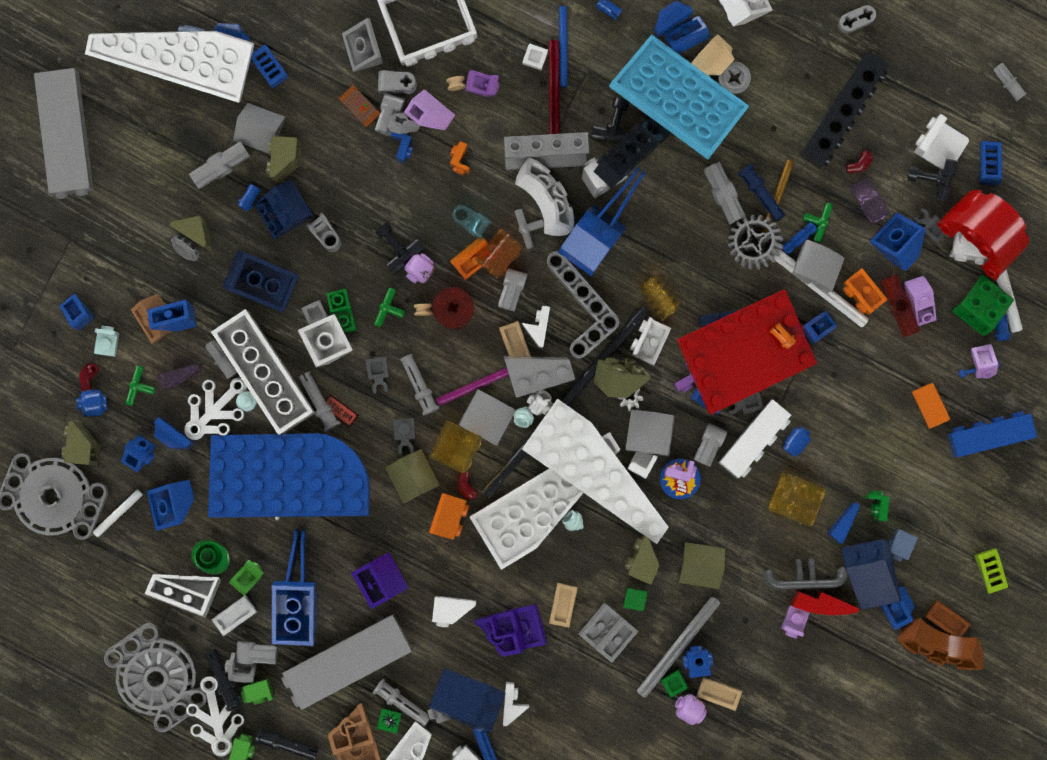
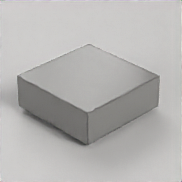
M321 300L301 308L309 325L328 317Z

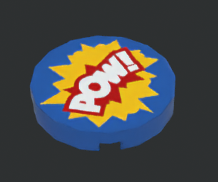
M687 459L669 461L660 473V484L663 491L674 499L689 498L697 492L700 486L701 476L698 468L696 469L694 479L690 478L689 482L664 476L666 467L671 468V465L683 467V471L686 472L689 462Z

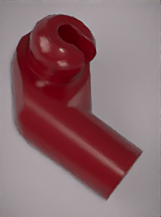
M865 150L861 152V158L857 163L846 164L847 174L866 171L873 162L871 152Z
M88 363L79 373L81 391L92 390L90 380L98 372L97 364Z
M460 471L457 486L459 492L467 500L475 499L478 492L468 484L470 472Z

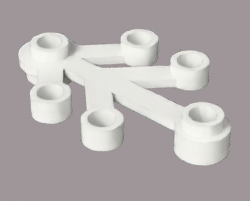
M241 378L233 379L230 383V389L215 404L214 390L216 384L211 380H206L202 385L205 391V414L200 419V396L193 394L188 398V403L191 406V420L185 425V434L192 440H198L204 434H229L230 426L226 423H221L218 426H205L211 419H234L241 421L245 416L244 411L238 408L233 411H220L236 394L247 390V386ZM209 382L213 385L211 390L206 389V384ZM237 382H240L242 385L239 390H236L234 387ZM193 397L198 398V403L195 405L191 402ZM236 411H240L242 414L239 419L235 418ZM225 425L227 427V431L225 433H221L220 428L221 426ZM193 426L198 427V432L195 434L191 431Z
M207 676L201 680L200 687L202 691L206 692L211 716L201 711L193 703L186 707V713L189 716L197 717L213 727L215 736L204 731L203 727L199 724L192 725L190 733L210 743L213 753L217 756H226L232 749L231 738L237 728L244 723V718L240 714H234L231 717V725L223 734L222 725L231 711H226L225 704L219 714L215 696L218 683L215 678ZM206 681L212 682L211 688L207 689L205 687ZM191 706L196 707V712L194 714L189 713V708ZM237 716L241 718L239 724L234 723V718ZM194 727H200L199 734L193 733ZM219 742L225 743L224 749H218Z

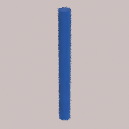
M566 6L559 7L561 88L568 87Z

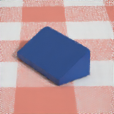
M700 16L663 34L670 48L678 54L710 38L708 27Z

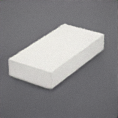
M245 595L214 617L212 621L221 634L225 636L258 611Z

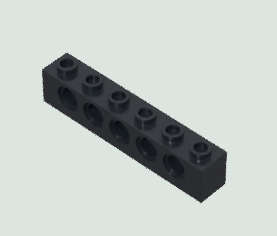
M869 51L864 55L801 152L800 157L819 169L823 165L827 166L833 158L831 152L834 148L838 149L844 141L842 135L845 131L849 133L855 124L852 121L856 114L860 116L866 107L863 104L867 97L871 99L877 90L874 87L877 81L882 82L888 72L885 69L888 64ZM863 74H869L872 81L866 82L863 79ZM853 90L861 94L860 99H855L852 96ZM842 107H846L849 109V116H845L841 113ZM830 124H836L839 127V132H832ZM819 141H826L828 149H821Z
M647 115L640 122V127L636 125L629 132L630 136L625 134L618 142L620 145L615 143L608 150V155L604 153L596 161L598 166L593 172L612 189L672 133Z

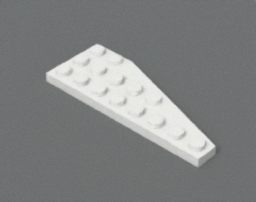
M217 31L89 34L85 54L239 103L242 98L255 43Z
M557 399L522 450L657 544L669 528L593 424Z
M609 432L602 436V438L616 455L620 448ZM548 469L470 516V519L502 570L535 550L580 498L583 492L551 469Z

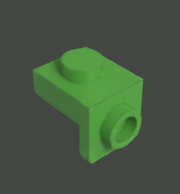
M248 560L229 583L245 596L261 579L264 572L259 564Z

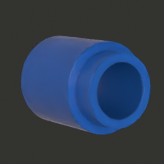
M802 426L799 429L795 427L783 442L784 446L782 449L793 457H796L797 454L800 455L812 440L809 437L811 433Z

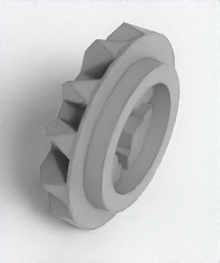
M732 62L719 75L718 81L721 86L731 93L738 94L745 91L749 86L751 74L744 64ZM730 73L733 75L741 73L737 79L739 84L735 81L728 83L731 78Z
M182 235L173 236L171 239L172 246L180 256L192 261H196L200 257V252L192 244V241H189Z

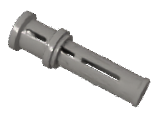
M410 354L401 358L400 360L416 392L415 399L419 401L423 409V416L440 409L439 405L435 404L431 395L433 393L430 388L427 389L413 355Z
M310 371L304 373L306 378L303 375L299 376V380L317 410L315 412L316 417L321 419L325 427L324 431H331L341 425V422L337 421L332 412V406L330 404L327 405Z
M384 678L380 680L372 692L374 695L378 694L385 699L388 705H395L423 727L430 719L426 712L403 697L399 689L391 687L385 682Z

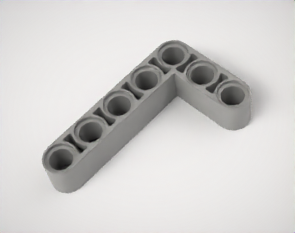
M557 251L552 252L547 258V267L595 321L570 346L571 356L574 359H582L617 329L619 319L574 266ZM553 257H559L562 264L554 267L551 265L550 260ZM572 272L575 275L574 281H565L564 274ZM580 287L588 290L586 297L578 296L577 290ZM592 303H599L602 306V310L599 313H594L590 308ZM606 318L614 319L615 326L613 328H607L604 325ZM591 331L599 333L600 339L593 342L589 339L588 335ZM580 344L584 347L585 351L582 355L574 353L573 347Z

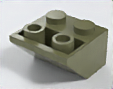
M272 136V142L268 143V154H271V161L267 162L266 172L275 184L283 181L301 164L302 145L296 137Z
M606 358V360H598L594 383L608 397L628 398L648 382L651 375L633 359L618 361L614 358Z
M68 421V425L64 429V437L67 438L66 446L62 448L64 462L98 465L100 444L83 423Z
M642 536L641 539H636L633 550H635L633 558H628L624 568L627 569L626 573L651 585L659 568V563L649 538Z

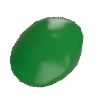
M202 540L191 551L193 564L207 574H221L229 566L230 557L228 551L216 541Z

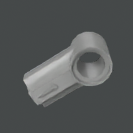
M385 93L375 131L391 136L392 131L388 128L387 123L392 114L402 113L405 105L404 98Z
M510 268L507 269L498 307L515 312L520 292L523 291L528 274Z
M708 423L694 460L710 467L718 448L722 446L727 431Z
M238 641L236 663L276 664L278 646Z

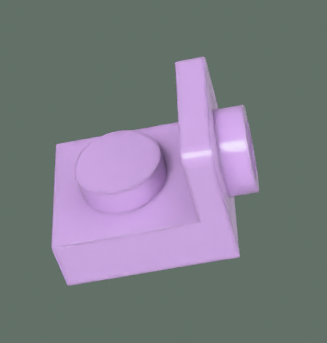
M992 344L971 348V355L976 367V378L986 379L996 375L999 364Z
M689 461L687 470L684 472L683 467L671 465V468L666 467L664 476L689 482L690 478L694 479L697 467L694 466V461Z
M789 605L781 629L786 631L785 635L796 639L798 635L803 637V631L810 613Z

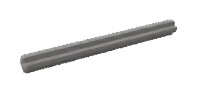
M710 597L637 689L638 694L646 698L720 605V602L715 597Z

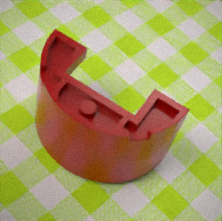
M982 190L969 191L936 225L950 238L960 231L967 241L971 242L983 256L989 259L981 268L989 277L996 281L1027 248L1029 244V235L1025 233L1027 227L1018 212L1000 197L992 193L989 195L982 194Z

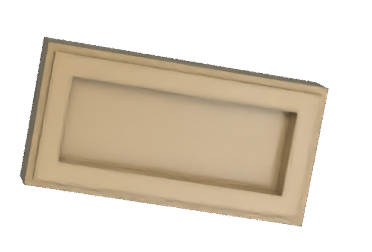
M518 321L499 328L509 356L531 357Z
M557 583L549 624L569 628L578 587Z
M703 677L696 697L736 711L742 691Z

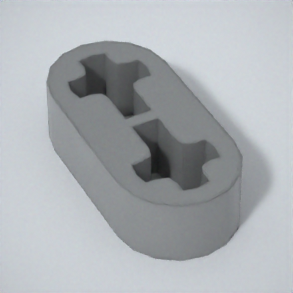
M869 5L862 6L844 14L838 22V27L843 33H852L870 25L876 18V11ZM864 11L871 14L869 20L866 17L859 19V17L863 15ZM845 19H847V21H852L855 19V22H853L850 26L851 28H849L848 25H843Z
M404 112L392 114L387 123L388 128L396 134L416 132L420 128V125Z

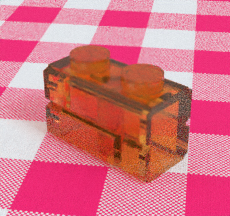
M500 229L475 261L490 275L498 279L499 276L506 273L507 267L512 260H516L519 257L523 247L510 234Z

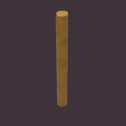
M786 160L773 196L778 205L794 162L791 160ZM767 212V215H766L765 219H766L767 217H769V218L771 219V223H772V222H773V218L771 217V215L769 214V212ZM761 228L760 233L764 232L766 234L769 231L764 228Z

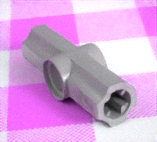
M240 141L223 153L218 152L207 160V163L189 173L198 189H201L216 178L220 179L228 175L235 166L250 158V155Z
M720 162L705 168L703 171L712 187V195L717 205L721 206L729 225L746 217L738 202L735 187L728 180Z

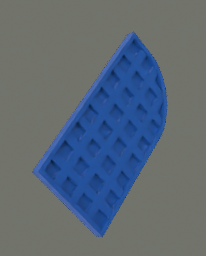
M320 433L211 435L208 517L370 516V480L367 470L357 453L341 440Z

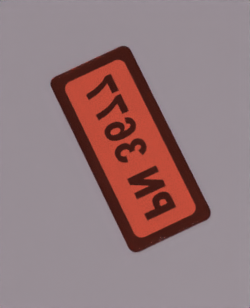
M329 394L326 398L327 405L330 404L333 408L332 412L335 418L350 428L359 414L332 394Z

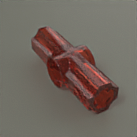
M897 274L880 281L884 294L888 299L889 310L894 315L903 338L921 331L911 309V302L906 297ZM897 301H901L904 304L902 312L896 308Z

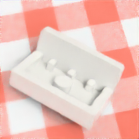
M960 231L954 235L953 248L949 254L950 257H955L954 260L961 262L973 260L978 265H983L989 260L971 242L967 241Z
M649 317L648 321L643 320L639 329L642 334L639 340L635 338L630 350H633L632 356L654 366L671 328L653 320L651 317Z

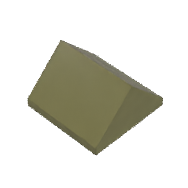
M201 216L170 223L169 226L207 251L211 252L213 250L207 221Z
M422 449L385 467L403 504L440 486Z
M685 542L678 583L719 589L725 570V548Z

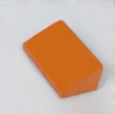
M481 236L450 262L466 280L497 254Z
M933 383L912 391L929 429L950 420Z

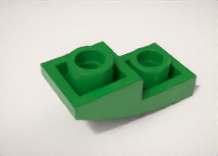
M341 289L326 293L330 313L332 315L335 314L344 334L357 331L347 290Z

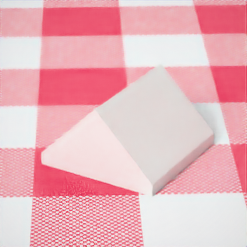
M335 314L298 330L316 367L330 364L352 351Z

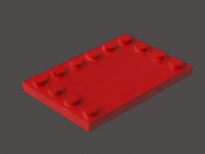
M785 289L676 339L708 414L716 413L817 364ZM778 323L791 336H795L796 342L788 349L782 348V343L770 333L773 327L780 333L775 326Z

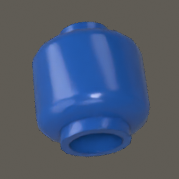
M84 390L81 392L80 398H76L77 410H81L84 417L101 416L103 411H107L106 394H102L100 390Z

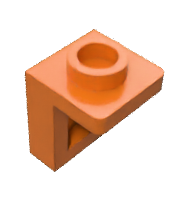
M459 141L458 146L454 145L451 150L450 156L452 159L450 166L453 167L452 171L464 175V173L469 174L471 170L470 167L461 164L468 148L467 144Z

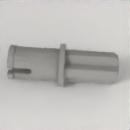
M1003 63L993 69L1004 84L1003 88L1006 87L1015 98V101H1018L1027 94L1017 82V77L1014 78Z
M216 340L206 345V349L215 360L214 364L219 366L226 379L238 373Z

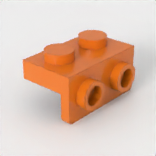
M863 268L842 283L844 293L849 298H854L857 302L856 307L862 314H871L888 300Z

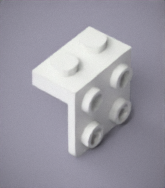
M942 114L936 118H931L926 126L928 131L925 135L921 134L915 143L917 148L914 153L941 170L944 168L946 159L957 161L969 143V139L945 124L947 117Z

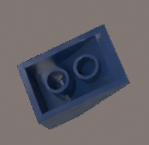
M237 250L222 287L284 312L299 275Z
M880 539L842 548L845 567L861 610L901 602L888 540Z
M443 669L428 708L482 733L491 732L506 693L488 684Z

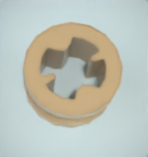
M464 76L448 78L446 80L449 83L448 90L464 89L466 87L463 83L465 80Z
M432 304L414 305V308H416L414 315H432L430 311Z

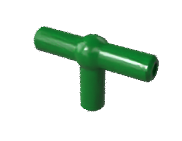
M825 203L821 218L807 213L804 214L803 221L818 225L813 238L814 242L821 243L825 228L829 225L828 219L833 205L830 203Z
M388 288L385 298L379 306L380 310L374 325L382 327L387 313L403 318L405 311L391 305L396 292L395 289Z
M137 365L132 381L129 383L126 405H134L137 391L152 395L155 392V387L140 383L144 370L142 366Z

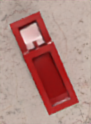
M796 590L790 606L803 611L823 615H847L858 613L859 608L818 591L816 598H813Z

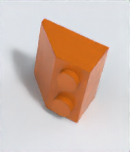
M442 493L429 533L452 540L455 539V536L459 537L463 525H460L461 517L466 518L469 506L466 505L467 500Z

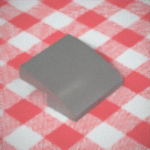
M805 240L792 274L804 283H814L826 293L833 291L845 258L821 244Z
M477 389L458 425L497 446L516 410Z
M631 410L626 450L669 456L675 416Z
M604 603L579 632V635L612 663L638 633V630Z

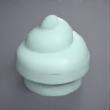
M243 391L237 396L236 404L239 409L248 412L256 407L257 401L251 392Z
M529 407L519 408L513 415L514 423L522 428H527L534 420L533 413L529 410Z
M570 510L562 520L565 528L569 531L583 529L584 527L582 515L578 511Z

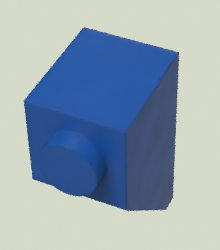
M187 300L147 310L151 330L182 331L197 327L195 309Z

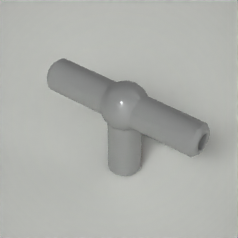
M522 209L515 210L519 232L523 236L526 248H533L534 244L530 231L544 227V222L540 219L527 224Z

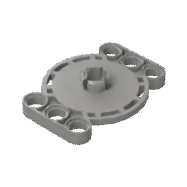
M21 453L14 456L0 489V508L2 510L15 508L20 521L36 533L60 535L73 530V534L77 539L85 540L90 538L108 497L109 491L107 486L102 483H95L90 486L84 472L75 464L66 463L71 466L70 469L60 466L59 462L65 463L64 459L45 458L33 463L32 458L28 454ZM20 457H25L28 461L27 466L23 469L17 465ZM47 461H54L53 465L43 466L41 464ZM75 470L81 475L83 481L75 473ZM13 476H17L20 479V484L16 488L10 485V479ZM97 486L102 487L104 491L103 496L100 498H96L93 495V490ZM50 489H54L57 493V498H59L53 504L48 503L46 500V494ZM5 495H9L12 498V504L9 507H5L2 504V498ZM90 505L96 509V514L93 517H88L85 512L86 508ZM22 512L25 513L26 517L30 520V523H28L24 519V517L21 514ZM36 524L46 529L45 531H41L33 526ZM80 525L88 527V534L86 536L79 535L78 528ZM52 528H63L62 531L51 532Z
M146 623L110 647L105 653L104 661L108 667L117 668L116 685L123 701L139 713L155 715V729L159 732H166L189 716L186 712L182 715L176 714L174 708L177 705H183L186 708L189 704L193 703L200 709L205 705L207 696L206 692L202 691L201 688H194L196 671L190 655L182 646L175 642L157 638V627L152 623ZM150 628L155 634L152 638H145L142 634L143 630ZM133 640L137 643V648L135 650H128L125 647V643ZM164 644L171 645L175 647L176 650L174 651L169 647H165ZM116 652L119 654L120 660L118 662H111L108 659V655ZM180 652H182L186 656L188 660L187 663H185L183 658L179 655ZM190 667L192 670V679H188V668ZM153 671H158L163 674L162 682L149 681L148 675ZM119 675L123 676V687L120 685ZM124 693H126V694L128 695V697L132 700V702H130V701L126 698V696H125ZM200 693L203 696V700L195 703L191 699L192 695ZM195 706L189 708V713L193 714L196 712ZM160 717H166L169 720V724L161 727L158 725L157 720Z

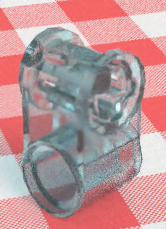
M464 205L455 207L452 213L454 223L479 239L483 238L482 234L487 225L492 223L485 216L476 213ZM458 211H465L467 218L465 220H458L456 213Z

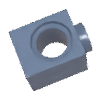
M895 529L889 541L892 558L899 562L902 559L909 560L918 537L900 529Z

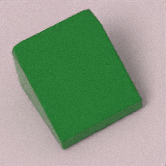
M627 587L623 608L644 611L648 591Z

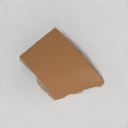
M361 703L328 734L333 755L337 756L338 760H382L368 716Z

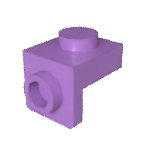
M471 70L468 73L465 91L484 97L494 96L499 88V76H490Z
M685 363L684 365H685V367L687 368L688 372L690 373V370H689V368H688V366H687V363ZM691 373L673 384L677 392L682 390L684 393L694 387L692 384L694 379Z

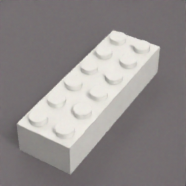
M243 310L211 331L278 435L285 434L315 414L308 400L249 311Z

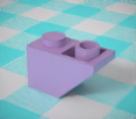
M425 89L412 98L404 111L418 125L446 130L455 117L454 113Z
M921 276L904 282L906 298L917 327L937 320L933 289L925 277Z

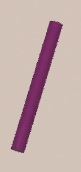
M504 368L438 397L436 401L439 406L509 376L508 370Z

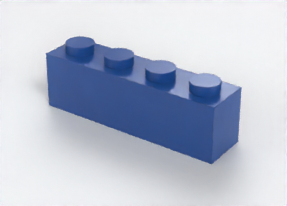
M1024 411L1011 414L1012 418L1009 419L1001 416L993 418V423L985 424L984 421L973 423V428L965 429L964 426L953 428V433L947 434L953 458L1037 438L1032 415L1024 414Z

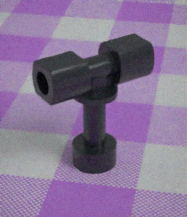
M614 98L612 107L615 108L611 125H606V128L594 125L591 139L601 142L609 140L620 145L618 142L626 133H622L619 124L622 113L628 110L630 102L622 98Z
M946 159L943 171L939 170L938 174L918 171L919 166L911 165L907 181L916 182V179L936 182V186L939 187L937 200L949 202L952 193L951 181L952 177L956 175L958 161Z
M387 222L377 229L375 233L380 239L385 237L395 249V258L387 264V267L396 275L405 267V263L415 254L420 255L426 248L418 239L409 246L406 244L402 246L391 233L393 228Z

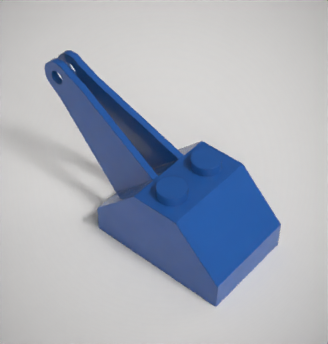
M640 167L635 169L628 181L603 210L593 204L586 211L558 251L559 254L590 276L593 275L627 228L618 220L638 184L645 176V171L641 173L632 186L615 217H611L606 211L634 179Z
M295 529L285 581H273L272 644L313 646L315 642L318 595L316 584L306 582V529L301 531V582H293L299 530Z

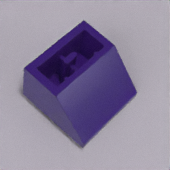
M390 552L351 573L371 609L409 588Z

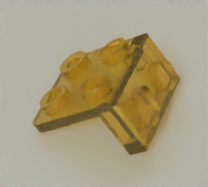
M446 420L429 457L464 474L470 468L472 457L481 445V436Z
M782 472L773 497L770 500L768 511L811 527L825 495V489L799 477Z

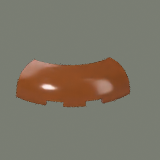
M921 618L913 620L901 630L898 641L916 655L918 652L926 656L927 661L940 666H943L944 663L957 665V669L983 670V650L977 637L966 638L945 634L932 628Z

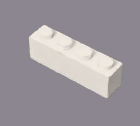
M773 399L769 400L718 463L736 478H740V476L744 478L752 469L749 467L754 460L757 462L763 456L764 452L762 450L767 444L771 446L777 439L775 434L779 429L784 430L789 425L791 414Z

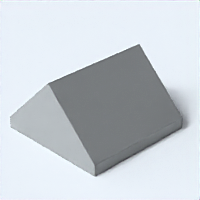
M366 18L342 33L353 72L383 64L370 18Z
M247 103L237 117L233 141H241L243 145L268 153V143L272 142V136H279L286 117Z

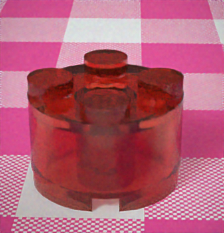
M449 287L440 291L435 297L433 313L441 326L451 330H459L471 322L474 315V304L472 298L465 290L459 287ZM451 304H453L454 306H459L457 307V313H454L453 311H448L450 310Z

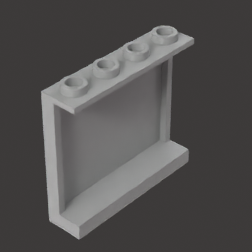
M588 132L504 137L506 171L520 170L528 157L540 162L546 168L585 166L587 162L586 154H589Z

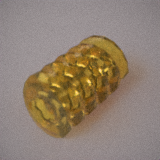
M658 275L650 278L637 290L644 288L641 295H649L646 301L648 303L654 301L652 309L659 307L656 314H665L662 318L663 321L678 309L680 301L672 302L675 295L668 296L670 289H662L665 283H657L660 278Z

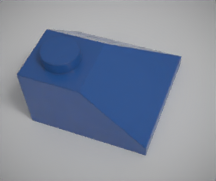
M896 213L869 242L892 264L906 271L920 256L926 230L903 215Z
M189 480L167 484L146 491L156 531L182 524L194 501L193 489Z

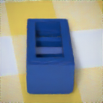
M266 44L252 53L251 60L272 89L289 78ZM266 51L267 55L257 61L256 57ZM270 58L271 61L263 67L260 65ZM275 64L276 67L267 73L265 72L266 69ZM276 71H280V73L274 76L272 79L269 78V76H271Z
M981 141L979 184L999 185L1002 180V142ZM986 150H996V153H989ZM986 158H996V160H986ZM986 166L995 167V169H988Z
M851 503L827 532L839 544H843L860 507L858 503Z

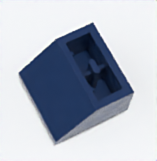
M293 180L274 186L254 204L274 239L303 224L313 215Z

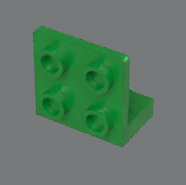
M982 275L966 297L954 307L952 312L984 337L996 327L1014 302V299Z

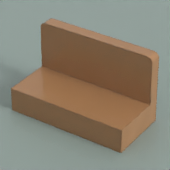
M159 294L139 301L131 309L151 344L158 342L164 335L173 332L150 329L147 310L165 305Z

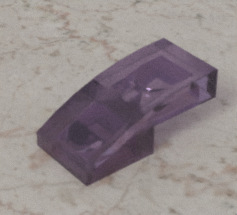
M868 177L850 187V191L861 205V210L872 224L890 214L883 199Z

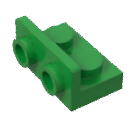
M869 491V494H864V499L875 500V504L872 503L870 511L873 520L887 521L890 497L884 496V492Z

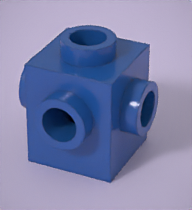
M138 435L133 441L129 440L125 445L121 462L134 471L139 472L145 464L149 465L154 459L153 451L156 445Z
M702 646L690 647V651H686V656L683 657L684 669H688L690 678L711 675L710 666H713L712 653H708V650L703 649ZM701 658L700 663L695 664L696 659Z

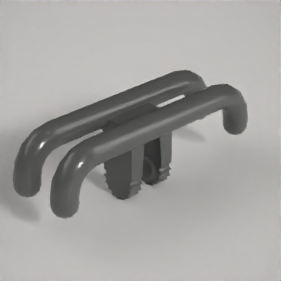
M796 559L795 561L796 581H777L771 569L763 573L765 583L774 590L835 588L844 584L848 576L846 567L843 566L837 569L835 579L816 580L814 559H808V580L803 579L801 559Z

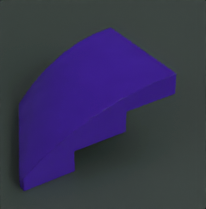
M537 603L492 614L474 621L476 626H480L487 635L486 638L490 643L495 645L496 650L502 657L519 654L527 648L542 646L548 643Z

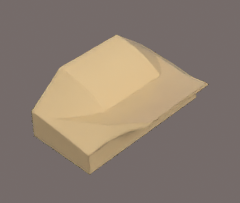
M717 34L691 64L708 76L721 75L735 60L732 55V47Z

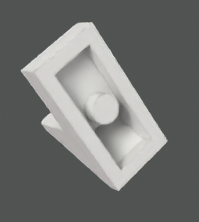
M542 306L541 311L537 310L535 322H538L539 326L522 323L538 348L541 349L544 346L550 307Z
M506 682L503 726H508L529 708V704L513 703V700H517L518 688H514V682Z

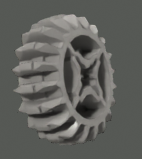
M751 215V221L744 217V224L737 222L736 224L739 228L731 229L735 235H730L728 238L734 242L729 243L728 247L733 249L730 254L736 256L734 259L736 262L741 261L742 267L748 264V268L752 270L754 264H756V268L760 270L762 263L765 267H768V260H771L772 263L775 262L773 255H781L777 249H783V245L778 242H782L784 238L783 236H778L782 231L780 228L775 229L777 223H771L769 217L764 220L763 216L759 215L756 220L755 216ZM760 227L769 232L757 234L753 228ZM747 232L748 238L740 246L741 238ZM752 235H754V237L757 238L759 242V250L754 244H751L754 243ZM772 239L770 248L764 253V245ZM756 251L759 257H749L742 252Z

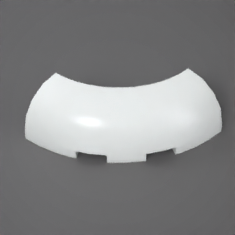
M528 157L519 170L515 185L527 191L538 204L544 219L545 234L563 236L571 233L574 228L573 209L569 207L566 198L568 194L560 181L556 182L549 174L550 170Z

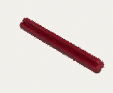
M549 40V134H560L559 41Z

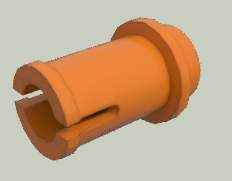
M780 323L776 324L775 326L780 333L774 327L770 330V333L782 343V348H790L796 342L795 336H791Z

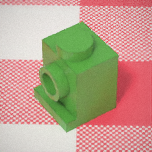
M269 678L243 686V691H241L244 703L253 701V704L256 705L265 702V697H267L268 701L275 698Z
M241 734L240 737L237 736L234 739L229 760L252 759L255 751V746H252L253 737Z

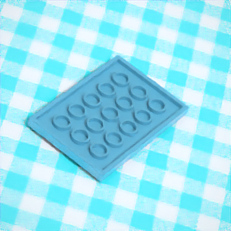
M653 35L647 39L609 85L611 89L706 159L711 157L749 107V105Z

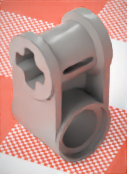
M388 70L378 72V93L412 94L417 89L415 77L409 72ZM409 79L411 83H408V87H405L404 83Z
M320 213V217L310 224L307 223L306 226L327 251L336 252L341 248V239L323 213ZM330 237L336 238V243L333 246H327L326 244Z

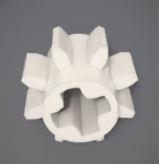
M640 388L630 395H634L633 401L631 399L627 400V398H618L623 400L620 403V407L627 406L629 411L634 406L639 408L638 401L643 400L642 396H638Z
M544 390L533 392L526 401L530 404L529 410L535 415H541L542 413L546 415L554 404L550 402V394Z

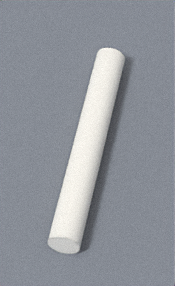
M137 489L93 531L94 535L99 537L143 496L142 492Z

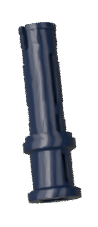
M753 164L745 167L738 173L739 178H743L748 185V190L754 192L774 222L781 220L786 215L764 186V179L760 178L754 171Z

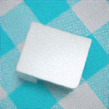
M636 452L627 469L646 479L657 456Z

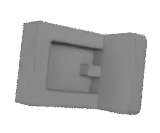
M231 653L230 660H226L225 672H228V680L242 683L254 682L257 663H236V653Z

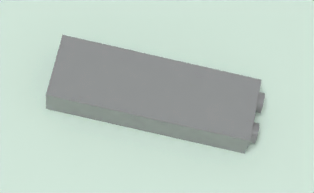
M75 68L34 73L48 192L50 195L55 196L56 199L68 198L69 194H76V196L88 195V192L94 191L79 72Z
M392 614L282 673L284 676L282 681L287 689H291L293 693L291 698L295 706H299L303 710L412 652L413 649L398 620Z

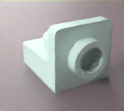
M102 326L101 329L95 328L97 337L94 354L116 357L119 332L114 331V327Z

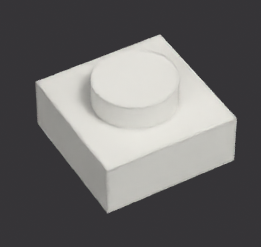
M529 44L522 64L542 71L548 50Z

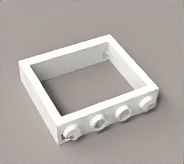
M377 0L402 66L406 65L409 67L418 63L417 60L422 58L426 60L437 56L436 53L441 51L450 52L456 48L455 46L460 44L469 45L477 38V32L465 1L457 0L468 32L404 55L385 5L396 0Z

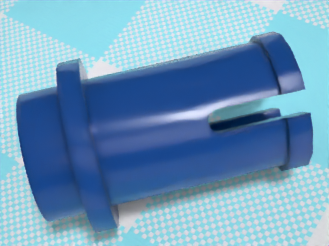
M599 0L596 5L599 8L598 11L602 10L614 18V20L617 19L622 11V8H619L609 0Z
M249 184L242 199L238 200V206L245 211L252 209V204L261 190Z
M1004 315L996 325L995 337H997V341L1010 339L1011 332L1008 329L1007 315Z

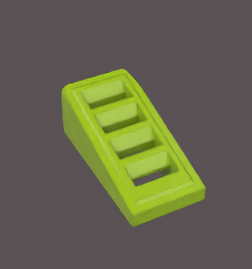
M993 548L974 555L988 594L1008 588L997 549ZM993 558V561L984 563L985 559ZM995 565L996 568L989 571L986 570V567ZM998 573L999 576L989 579L988 575ZM997 580L1001 581V584L991 587L990 583Z

